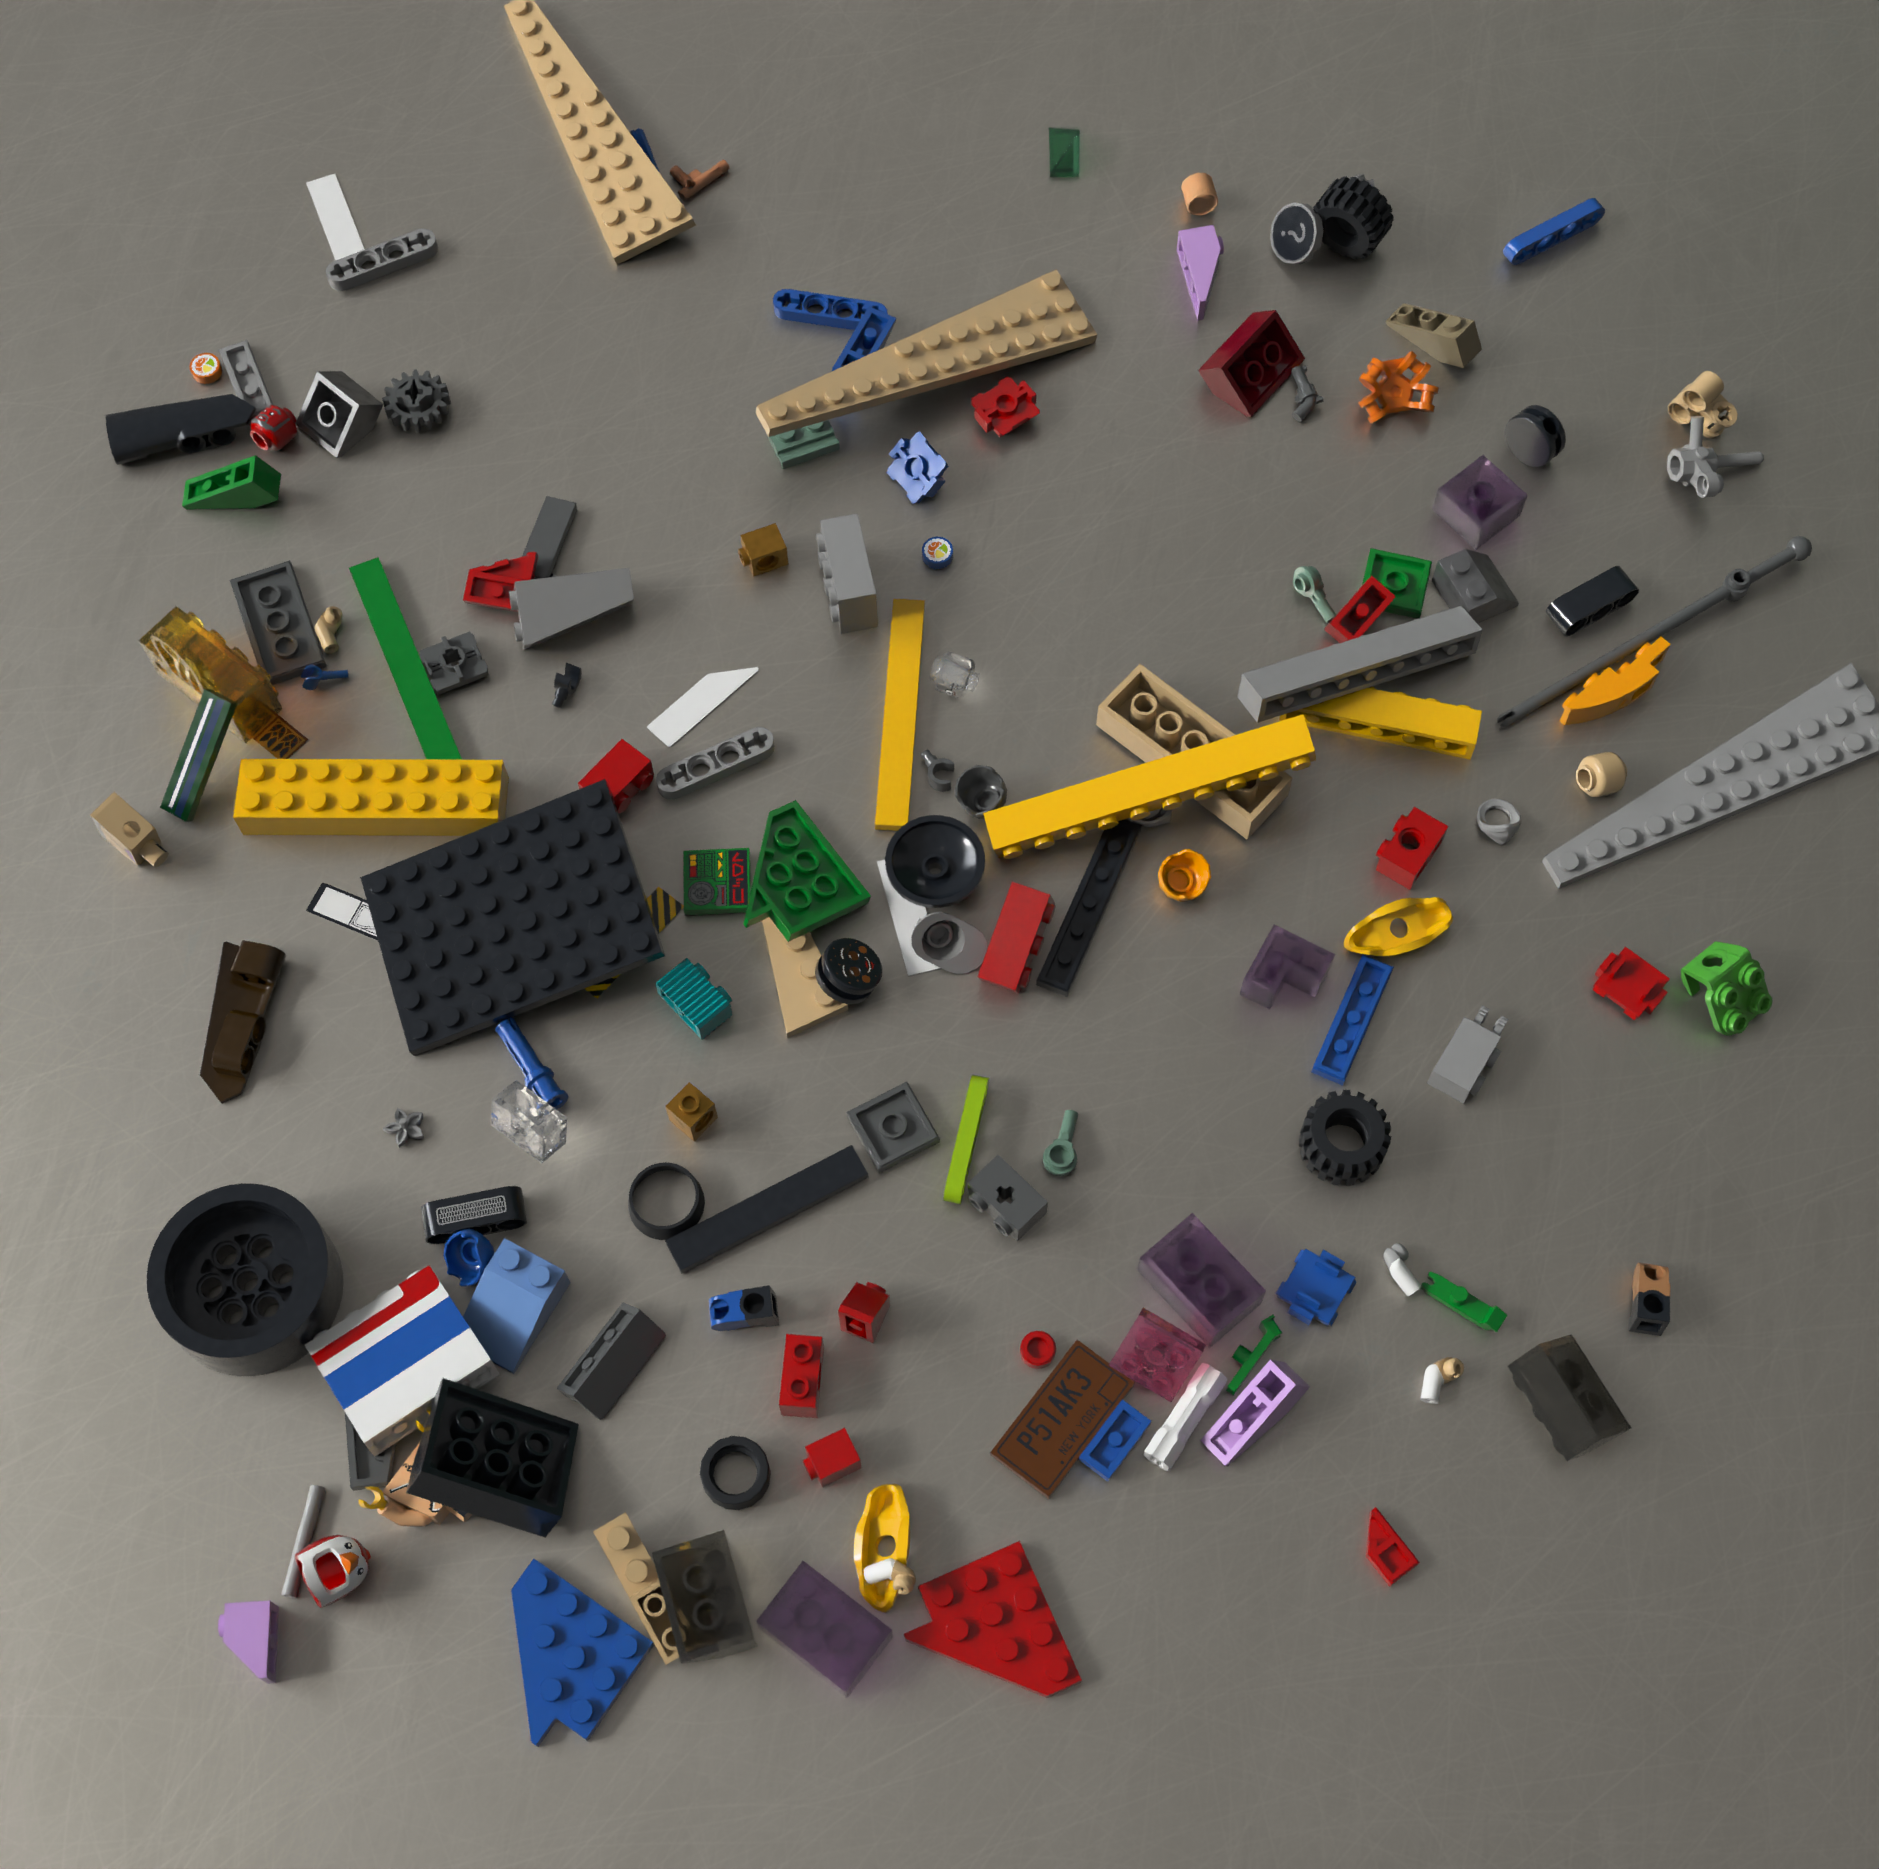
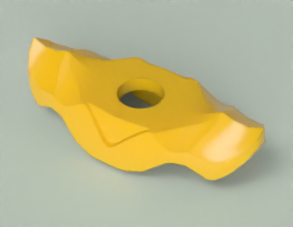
M1439 897L1403 898L1378 908L1356 924L1346 935L1343 947L1349 952L1374 956L1403 954L1428 944L1447 930L1453 922V915L1446 901ZM1396 918L1404 920L1408 927L1406 935L1402 938L1395 937L1390 931V924Z
M884 1484L868 1493L865 1509L858 1522L854 1540V1562L859 1578L860 1593L873 1608L887 1613L892 1609L896 1601L898 1590L895 1591L893 1589V1581L890 1579L869 1584L864 1577V1569L866 1566L888 1558H894L907 1566L910 1549V1518L905 1494L902 1487L898 1484ZM886 1536H892L896 1542L895 1551L890 1556L882 1557L878 1552L879 1542Z

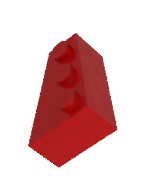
M1015 882L1011 883L977 976L980 980L1018 994L1021 987L1026 988L1028 986L1033 971L1029 967L1034 955L1038 956L1044 942L1042 935L1046 925L1050 924L1056 908L1050 894Z

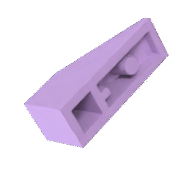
M1214 225L1179 230L1177 253L1197 320L1204 319L1218 269L1219 257L1224 253L1222 237H1217Z
M1269 1360L1200 1441L1225 1466H1229L1282 1419L1310 1386L1285 1362Z

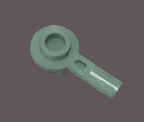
M1301 566L1295 569L1293 576L1294 588L1301 595L1310 597L1325 622L1329 623L1336 614L1325 599L1324 583L1320 573L1313 566Z
M1074 1110L1065 1111L1058 1139H1055L1053 1144L1048 1146L1043 1153L1045 1169L1056 1176L1070 1174L1077 1165V1154L1071 1143L1078 1118V1113Z

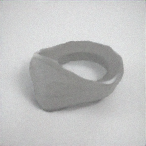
M1490 799L1483 802L1478 808V826L1482 832L1498 844H1506L1521 825V815L1511 803L1505 800ZM1491 809L1503 810L1508 814L1510 823L1490 825L1485 819V813Z

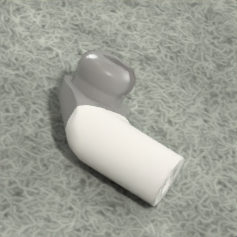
M1395 1243L1391 1249L1387 1248L1384 1251L1383 1259L1393 1279L1406 1296H1410L1421 1287V1284L1403 1262L1409 1257L1407 1249L1402 1244Z

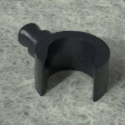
M566 663L565 674L556 673L554 680L556 691L554 701L552 702L553 706L562 708V704L567 699L568 694L572 695L576 691L582 675L580 667Z

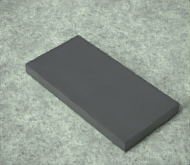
M291 561L230 580L265 687L299 677L304 668L311 664L318 666L320 669L327 667Z

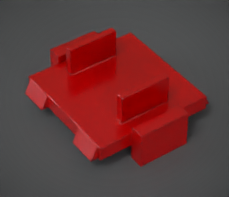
M1007 376L999 381V385L984 394L979 393L971 398V405L975 408L974 419L986 433L993 429L1001 438L1040 414V410L1035 405L1037 394L1024 380L1018 386L1012 378Z
M1626 946L1618 956L1611 952L1595 973L1599 979L1593 985V991L1603 998L1606 996L1624 1009L1623 1013L1633 1020L1638 1019L1644 1011L1651 1015L1668 993L1663 987L1670 978Z

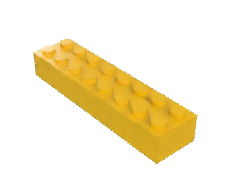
M241 759L233 818L243 835L464 836L506 819L509 777L503 760Z

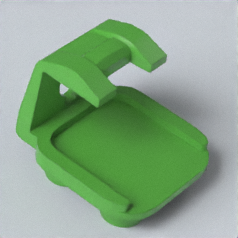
M1715 941L1681 969V979L1690 996H1693L1700 990L1699 982L1706 985L1705 1001L1713 1026L1717 1032L1726 1036L1742 1033L1747 1028L1748 1022L1758 1014L1768 1012L1772 1006L1773 1000L1768 992L1764 971L1760 963L1752 959L1751 953L1747 948Z

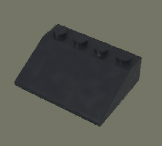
M443 1378L437 1390L413 1462L406 1493L546 1538L563 1514L579 1424Z

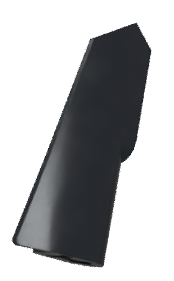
M233 394L108 414L106 415V428L110 449L116 464L120 465L148 458V454L176 447L184 453H197L225 446L235 440V428L249 423L256 408Z

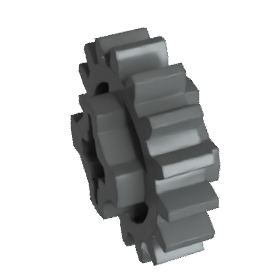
M415 369L412 376H408L403 372L401 373L402 380L399 381L395 378L391 380L393 388L385 387L386 397H383L382 401L387 418L392 419L395 427L402 424L403 430L406 432L411 426L415 427L416 433L420 432L421 426H426L427 429L431 430V423L433 421L439 424L442 423L440 414H449L447 405L451 404L447 385L441 382L438 375L431 378L430 371L426 370L423 375H419L417 369Z

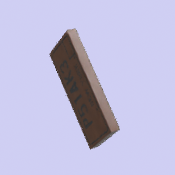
M1076 1340L992 1449L990 1455L1049 1499L1120 1401L1124 1400L1134 1387L1135 1382L1079 1340Z

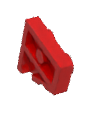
M528 552L526 556L512 560L507 558L497 561L491 566L483 565L469 569L463 601L469 604L518 612V610H511L509 591H515L514 583L516 581L534 579L539 555L537 552Z

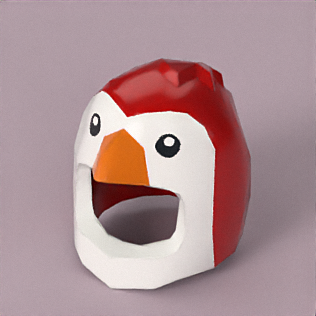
M342 1535L324 1537L309 1544L295 1554V1560L302 1578L320 1608L335 1603L351 1594L364 1580L369 1569V1559L371 1558L369 1551L357 1539Z

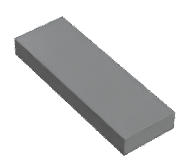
M245 340L219 349L237 397L256 408L248 423L251 424L254 417L268 406L273 405L249 342Z

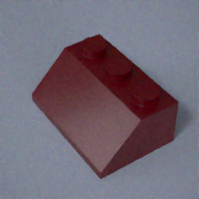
M1270 310L1252 313L1198 371L1213 395L1245 416L1251 417L1292 374V369L1299 366L1306 358L1278 312Z

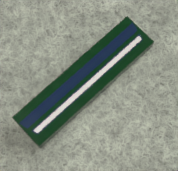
M204 689L162 800L161 809L185 822L193 821L237 702L212 689Z

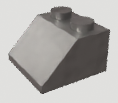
M317 371L295 424L336 458H341L373 430L384 404L342 371Z
M1464 549L1438 560L1432 582L1449 609L1462 606L1478 624L1519 605L1518 600L1487 554Z

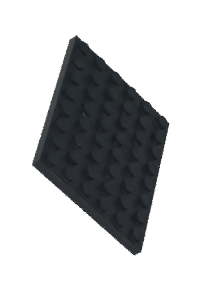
M605 779L360 877L408 1049L413 1056L665 957L610 786Z

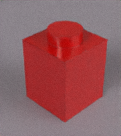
M845 1427L805 1446L808 1458L802 1460L810 1479L818 1478L822 1487L862 1468L861 1460Z

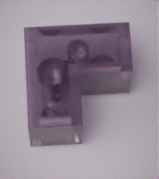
M1274 924L1244 977L1240 995L1269 1010L1284 983L1316 997L1330 972L1335 954Z

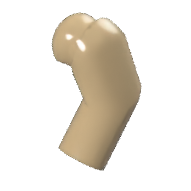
M335 606L328 607L315 624V633L326 654L335 653L339 649L334 635L341 625L343 614Z

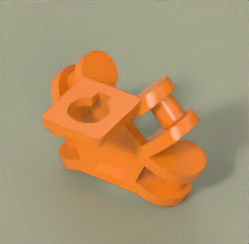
M1410 351L1404 358L1381 361L1373 358L1369 365H1367L1368 372L1366 374L1362 373L1359 381L1372 391V393L1358 402L1360 407H1365L1370 415L1367 418L1370 424L1390 413L1407 410L1434 412L1435 406L1432 405L1434 394H1438L1439 387L1429 384H1418L1426 376L1431 365L1416 359L1417 354L1413 351ZM1407 368L1414 372L1411 379L1402 374ZM1380 375L1383 376L1378 383L1376 381ZM1414 391L1422 393L1420 402H1412ZM1376 399H1377L1378 403L1380 404L1381 408H1379L1378 404L1376 403V401H1375Z

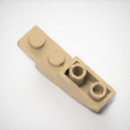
M626 1512L593 1531L665 1665L697 1647L699 1644Z

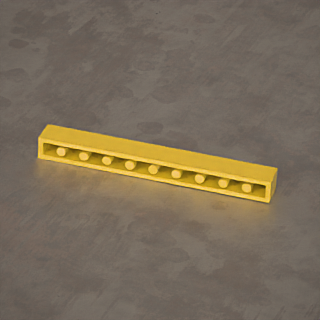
M1302 714L983 813L994 852L998 858L1012 859L1022 855L1023 850L1033 847L1045 849L1054 845L1056 840L1065 837L1069 840L1077 839L1086 835V831L1098 827L1100 830L1110 829L1117 826L1118 821L1131 818V820L1143 819L1150 815V811L1160 808L1172 810L1181 806L1183 801L1195 798V800L1208 799L1218 790L1225 788L1229 791L1237 790L1244 787L1246 782L1258 778L1260 781L1270 780L1278 776V772L1290 768L1292 771L1305 769L1311 765V762L1316 761V754L1304 715Z

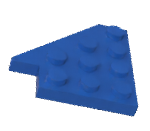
M533 1558L511 1589L531 1742L539 1747L557 1720L588 1741L655 1644Z

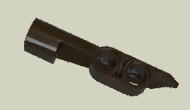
M242 940L240 946L227 941L223 943L200 1076L221 1104L242 1095L266 1029L264 1015L286 958V954L282 950L270 945Z

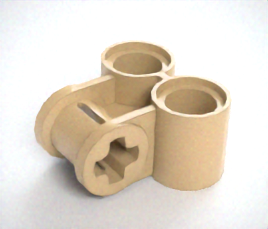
M1711 371L1702 372L1692 384H1688L1668 405L1669 415L1680 424H1688L1691 422L1692 416H1703V435L1707 438L1718 437L1722 434L1724 428H1729L1735 424L1738 416L1736 408L1721 395V392L1724 390L1723 381L1717 374ZM1726 410L1727 413L1721 417L1720 414ZM1714 423L1715 425L1709 429L1708 426Z

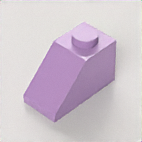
M271 1601L225 1603L224 1614L220 1615L218 1621L219 1636L223 1637V1642L259 1679L268 1684L276 1683L279 1607Z

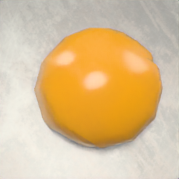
M1184 849L1169 855L1162 862L1158 872L1159 887L1167 897L1180 902L1191 901L1199 897L1206 890L1211 879L1210 864L1202 854L1191 849Z

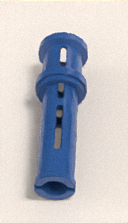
M510 1018L509 1021L506 1019L499 1023L495 1030L524 1073L525 1086L536 1095L540 1102L539 1108L542 1113H551L561 1108L567 1102L569 1096L565 1090H560L553 1079L554 1072L552 1069L543 1066L542 1062H540L535 1051L519 1029L515 1019Z

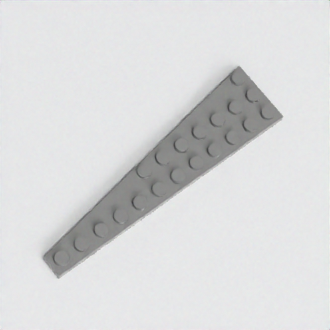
M1852 663L1545 855L1542 862L1559 889L1879 755V703Z

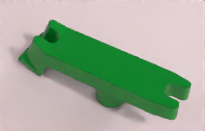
M1429 1272L1427 1276L1428 1279L1433 1281V1285H1429L1426 1282L1421 1284V1289L1429 1296L1484 1330L1497 1332L1507 1317V1314L1499 1307L1487 1305L1468 1293L1466 1288L1457 1286L1434 1272Z
M1274 1315L1261 1321L1259 1329L1264 1337L1253 1352L1240 1344L1232 1355V1358L1242 1364V1367L1227 1386L1226 1391L1234 1396L1272 1342L1281 1337L1282 1331L1274 1321Z

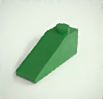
M256 455L186 480L182 507L186 510L257 508L278 500L281 473Z

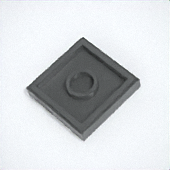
M908 1082L846 1112L847 1118L878 1173L940 1142V1137Z

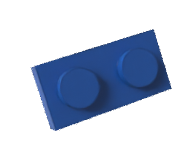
M1122 1399L1081 1453L1079 1461L1106 1481H1109L1151 1425V1420Z

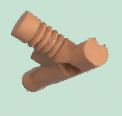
M723 159L703 174L695 169L687 175L677 165L673 166L669 173L683 186L678 191V195L683 201H686L714 179L728 171L730 167Z

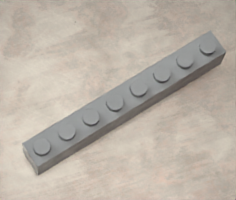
M1462 606L1443 610L1433 615L1417 618L1404 624L1388 627L1375 633L1362 635L1346 642L1337 643L1317 651L1308 652L1304 655L1242 673L1238 699L1257 723L1475 654L1482 634V628Z

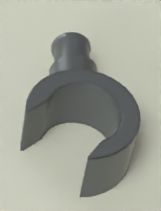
M928 749L923 751L921 758L924 759L928 767V782L930 786L940 792L951 790V781L937 779L934 774L940 770L954 772V763L945 758L937 759Z

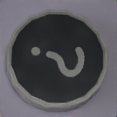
M1288 204L1274 218L1270 234L1271 244L1276 256L1285 263L1302 264L1310 261L1314 257L1312 255L1315 250H1318L1322 243V220L1309 204Z

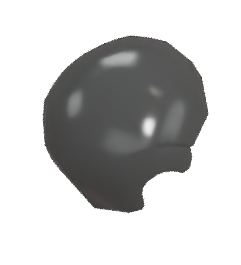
M976 765L966 769L957 779L955 796L967 814L978 819H985L983 813L1005 805L1007 788L995 769L990 766Z

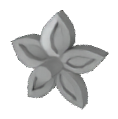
M397 1108L395 1112L396 1122L390 1123L383 1128L386 1133L396 1134V1142L400 1148L405 1144L408 1136L415 1140L424 1138L421 1129L418 1127L422 1122L423 1113L413 1112L407 1117L404 1111Z

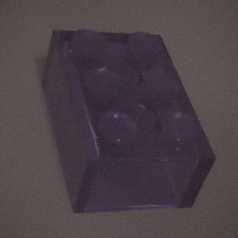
M1193 1213L1139 1259L1137 1270L1209 1348L1262 1303L1266 1290Z
M804 1561L801 1562L756 1621L762 1632L846 1698L849 1697L893 1638L891 1628Z

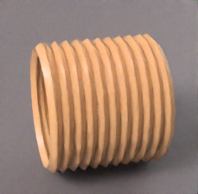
M1195 173L1188 176L1182 182L1181 188L1187 210L1190 214L1205 215L1215 209L1218 204V197L1212 177L1209 174Z

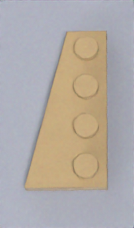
M770 917L762 920L787 1038L847 1011L848 1004L838 1002L829 997L817 982L815 967L821 957V953L811 934L808 932L788 942Z

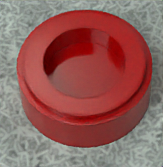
M1033 1331L1023 1338L1020 1345V1355L1027 1366L1034 1369H1042L1049 1366L1055 1358L1056 1344L1048 1333Z

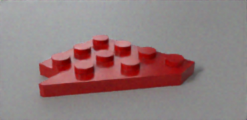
M1020 1541L918 1586L932 1621L904 1633L906 1642L1046 1698L1082 1682Z

